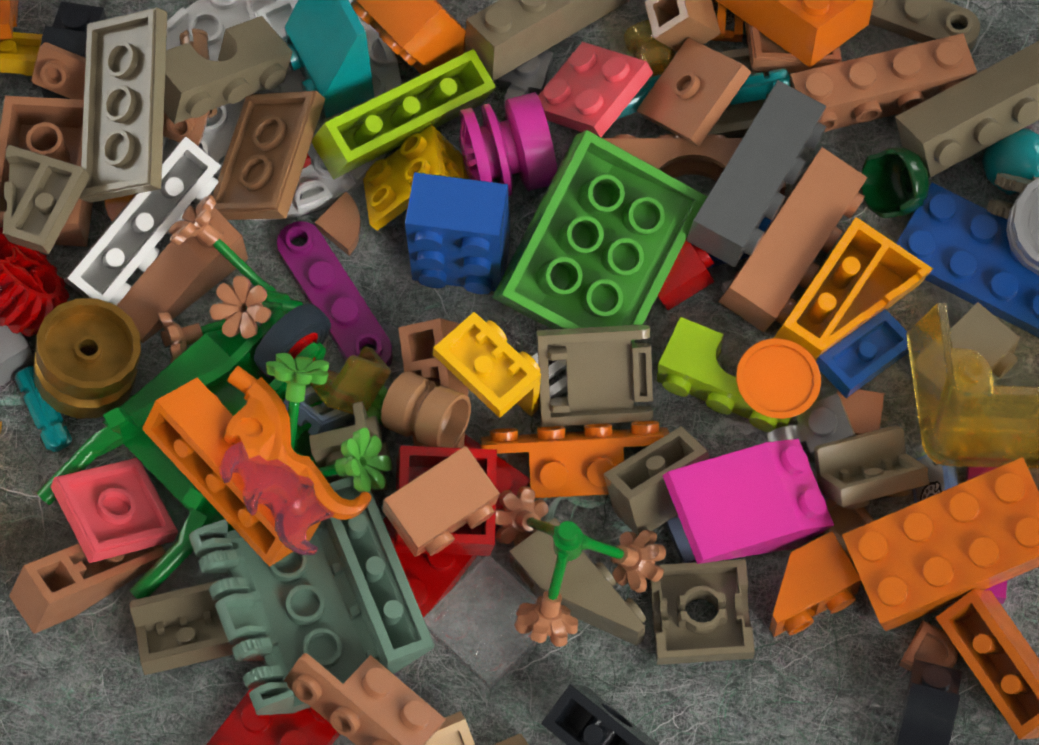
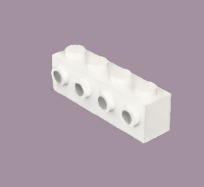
M185 136L162 162L161 189L135 194L64 281L84 298L100 299L117 306L132 287L126 282L127 279L137 268L145 272L161 252L155 247L166 232L172 236L168 232L170 227L177 221H184L182 215L195 197L201 201L219 183L213 176L220 169L221 165Z

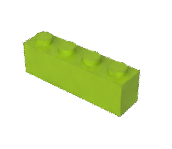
M472 49L325 122L315 134L311 143L334 180L401 146L409 136L421 133L431 124L437 128L460 116V110L474 109L480 106L495 90L496 85L477 53Z

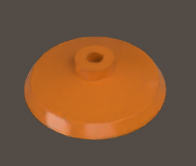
M773 338L754 344L742 355L737 367L736 381L741 396L752 409L767 417L785 419L800 415L813 405L820 392L821 374L815 359L804 347L790 340Z

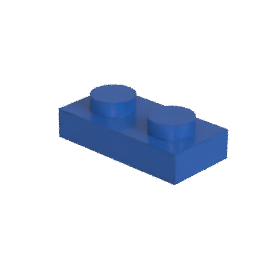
M884 309L821 354L816 363L823 375L845 398H848L911 352L917 341Z

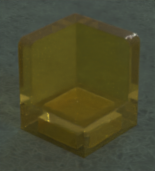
M365 346L358 356L352 355L348 358L340 373L328 370L329 376L325 384L310 383V385L327 407L354 415L353 403L362 401L367 412L390 375L391 370L374 349Z

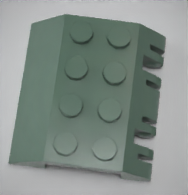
M353 476L329 483L340 497L347 500H354L362 493L354 488ZM371 490L368 493H370L372 499L368 507L358 516L352 519L340 520L325 514L308 543L270 567L236 530L228 532L226 519L200 527L189 534L196 557H202L198 563L203 573L230 574L231 578L221 579L212 584L209 592L213 600H219L216 602L215 607L229 643L236 645L232 649L235 660L263 661L265 664L264 667L261 666L250 670L242 677L247 689L254 688L249 693L257 715L290 714L311 707L300 701L288 687L287 682H284L297 660L304 653L309 654L340 682L344 683L370 655L392 674H395L434 648L433 640Z

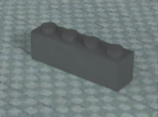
M778 80L694 218L686 241L733 267H736L743 253L752 256L764 235V231L759 229L764 217L770 220L774 219L785 199V196L779 193L785 182L794 185L806 163L800 156L806 147L811 150L816 148L827 127L820 123L826 105Z

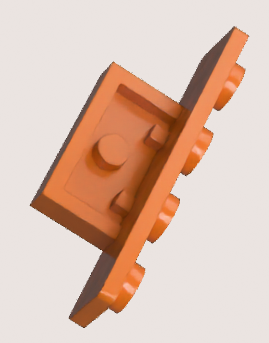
M658 421L632 422L631 429L612 430V424L609 423L584 425V431L565 432L564 426L538 427L537 434L518 435V429L498 428L490 430V436L481 437V449H497V454L529 452L530 488L535 492V498L609 495L603 474L624 461V447L649 446L669 434V430L667 427H659Z

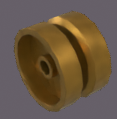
M77 298L58 305L44 317L37 333L33 365L34 384L42 399L57 412L76 419L99 418L125 403L129 399L136 381L137 366L141 354L140 333L132 318L118 306L95 298Z

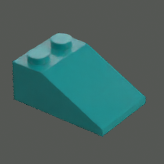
M298 0L284 28L287 45L293 51L289 66L292 71L300 69L305 78V81L301 82L303 91H318L325 98L322 112L326 119L374 98L366 31L349 0Z

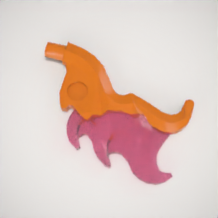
M237 366L227 381L245 394L244 399L247 402L230 419L226 428L224 440L228 444L235 443V445H232L225 452L219 466L220 475L224 483H229L232 473H239L244 482L243 500L249 513L255 515L258 504L267 506L274 517L275 531L279 540L295 553L315 555L318 548L306 539V531L309 527L331 517L340 520L352 519L368 507L372 496L368 492H362L354 500L340 497L332 489L309 456H301L294 452L291 447L290 417L285 404L276 391L262 377L257 380L243 368Z

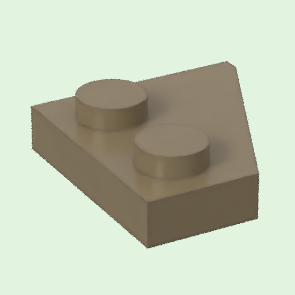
M8 145L5 158L9 162V181L5 182L4 199L7 201V209L3 217V234L11 243L49 255L90 176L84 167Z

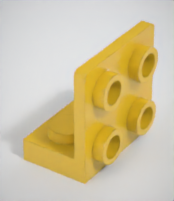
M432 124L421 133L409 136L403 142L401 148L385 160L376 161L366 172L363 183L369 224L376 231L408 209L414 172L469 179L462 154Z
M473 312L433 347V356L499 418L516 403L530 416L538 411L541 381L540 368L528 353L524 351L518 353L507 343L505 333L495 322L491 320L485 322L478 314Z

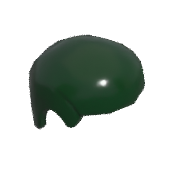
M896 147L870 155L865 160L861 173L868 178L861 187V194L865 196L864 200L868 209L881 218L903 216L923 205L928 195L929 179L928 170L918 154L904 147Z

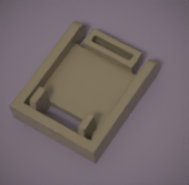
M649 325L536 330L538 366L541 373L539 397L542 427L639 422L653 419L652 407L634 406V402L653 401L651 345L649 343H631V340L650 338ZM548 359L551 361L566 360L567 397L550 398Z

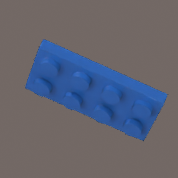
M932 182L923 205L915 210L896 244L933 268L924 280L973 305L979 302L993 315L1039 338V275L1022 266L1011 251L1006 232L1008 220L991 214L987 209Z

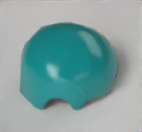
M1023 128L985 148L982 165L987 180L994 186H997L1002 192L1011 196L1019 192L1008 191L996 185L997 173L1011 174L1031 180L1033 177L1038 178L1039 134L1028 128Z

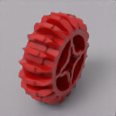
M0 227V326L6 325L13 333L18 334L21 332L23 335L31 337L33 334L37 335L44 317L58 305L66 303L70 296L64 288L66 285L64 279L57 275V267L48 262L46 259L47 255L9 242L3 234V227Z

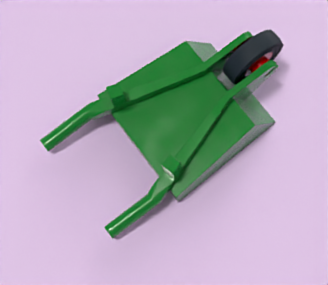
M306 303L294 308L290 312L287 310L283 312L281 309L271 315L269 321L263 323L260 327L258 326V333L251 338H243L241 332L234 337H228L223 334L222 329L205 333L120 408L117 407L103 414L105 418L103 423L106 427L92 435L36 492L37 495L45 503L51 505L56 500L50 487L54 477L85 470L98 456L124 444L190 512L180 531L178 540L130 589V592L137 599L151 596L194 551L189 534L200 527L225 519L142 430L155 401L198 378L234 416L247 402L244 399L245 394L227 381L233 370L240 366L257 380L262 377L284 402L287 383L268 375L266 362L276 361L275 354L288 353L293 357L294 361L299 356L312 358L313 362L323 360L327 351L323 343L331 329L330 320L317 306ZM310 383L309 385H306V388L311 387L315 384ZM323 400L318 401V402H316V403H314V404H311V405H309V406H310V407H314V406H316V405H319V404H321V403L323 402ZM310 423L303 426L297 424L294 452L309 457L313 456L309 440L311 434L308 433L312 426ZM227 522V524H228V532H230V531H232V530H235V529Z

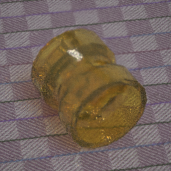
M649 20L636 23L624 32L623 39L627 50L633 53L635 58L647 61L653 72L651 77L662 75L674 58L675 53L672 48L654 39Z

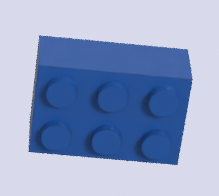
M414 172L405 220L412 280L419 281L422 285L430 288H443L446 285L464 287L467 291L475 294H488L491 291H495L506 271L510 249L508 184Z

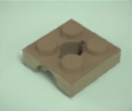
M746 559L714 561L701 564L695 562L659 565L664 570L662 578L657 582L650 580L657 665L754 658L753 628L750 624ZM699 599L707 600L713 604L718 613L711 621L697 622L687 614V611H685L686 607L692 601Z

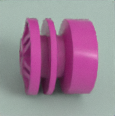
M536 92L507 99L505 101L506 120L501 122L498 121L489 103L482 105L483 126L480 127L472 108L460 110L459 143L464 166L470 180L492 182V179H496L497 183L508 184V196L512 195V175L519 173L521 181L528 192L549 187L557 172V163L547 119Z

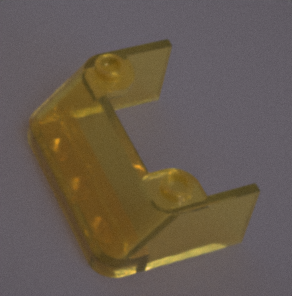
M937 303L906 333L921 440L925 453L932 461L943 466L1000 467L1023 457L1028 468H1039V387L993 385L991 368L983 355L968 348H953L946 303Z

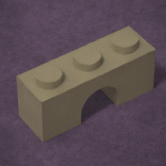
M263 16L225 29L218 61L202 57L189 42L166 50L164 112L176 124L192 117L199 118L208 111L226 104L238 103L245 97L265 89L272 90L281 83H284L293 51Z

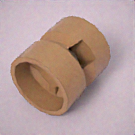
M408 371L399 375L389 387L381 409V421L388 430L405 437L412 435L416 437L418 442L426 446L454 448L463 437L471 415V402L469 397L463 393L443 385L436 387L434 382Z

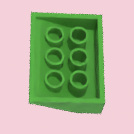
M585 130L575 135L492 298L552 329L643 325L689 234L694 218L708 196L594 133Z

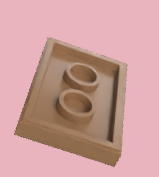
M318 91L252 94L245 98L218 177L219 183L216 185L212 195L216 201L214 207L226 220L287 218L325 102V98Z

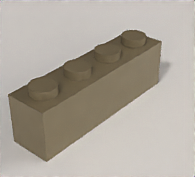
M499 0L466 19L464 53L474 49L490 77L495 81L627 3L629 0Z
M1039 41L895 116L902 147L919 155L928 170L930 178L1039 120Z

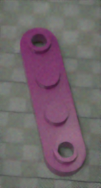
M296 221L286 225L280 231L277 238L279 256L309 304L317 306L330 320L331 329L329 335L353 372L362 377L371 378L383 374L392 363L393 352L391 342L318 228L309 222ZM303 237L307 239L306 244L303 246L292 244L296 238ZM367 344L377 347L376 351L372 354H364L360 350Z

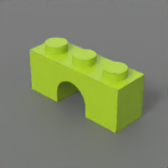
M680 316L658 363L657 382L662 383L667 391L677 396L686 397L689 394L705 401L709 408L718 413L729 415L732 412L747 418L750 424L759 430L771 432L777 428L789 426L793 417L785 419L767 417L756 412L745 402L739 392L736 376L725 372L717 361L721 353L723 334Z

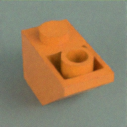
M833 531L790 552L769 627L773 637L785 631L789 635L797 634L814 622L813 616L829 609L831 614L839 612L856 600L854 595L858 592L861 579Z

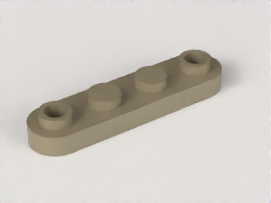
M944 0L873 1L869 21L872 25L921 43L962 33L965 36L969 50L977 42L980 33V22L972 11ZM959 23L963 25L965 29L957 30L953 28L951 24Z

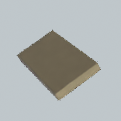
M158 7L87 24L81 167L86 169L90 178L80 195L81 200L92 203L161 189L167 11Z

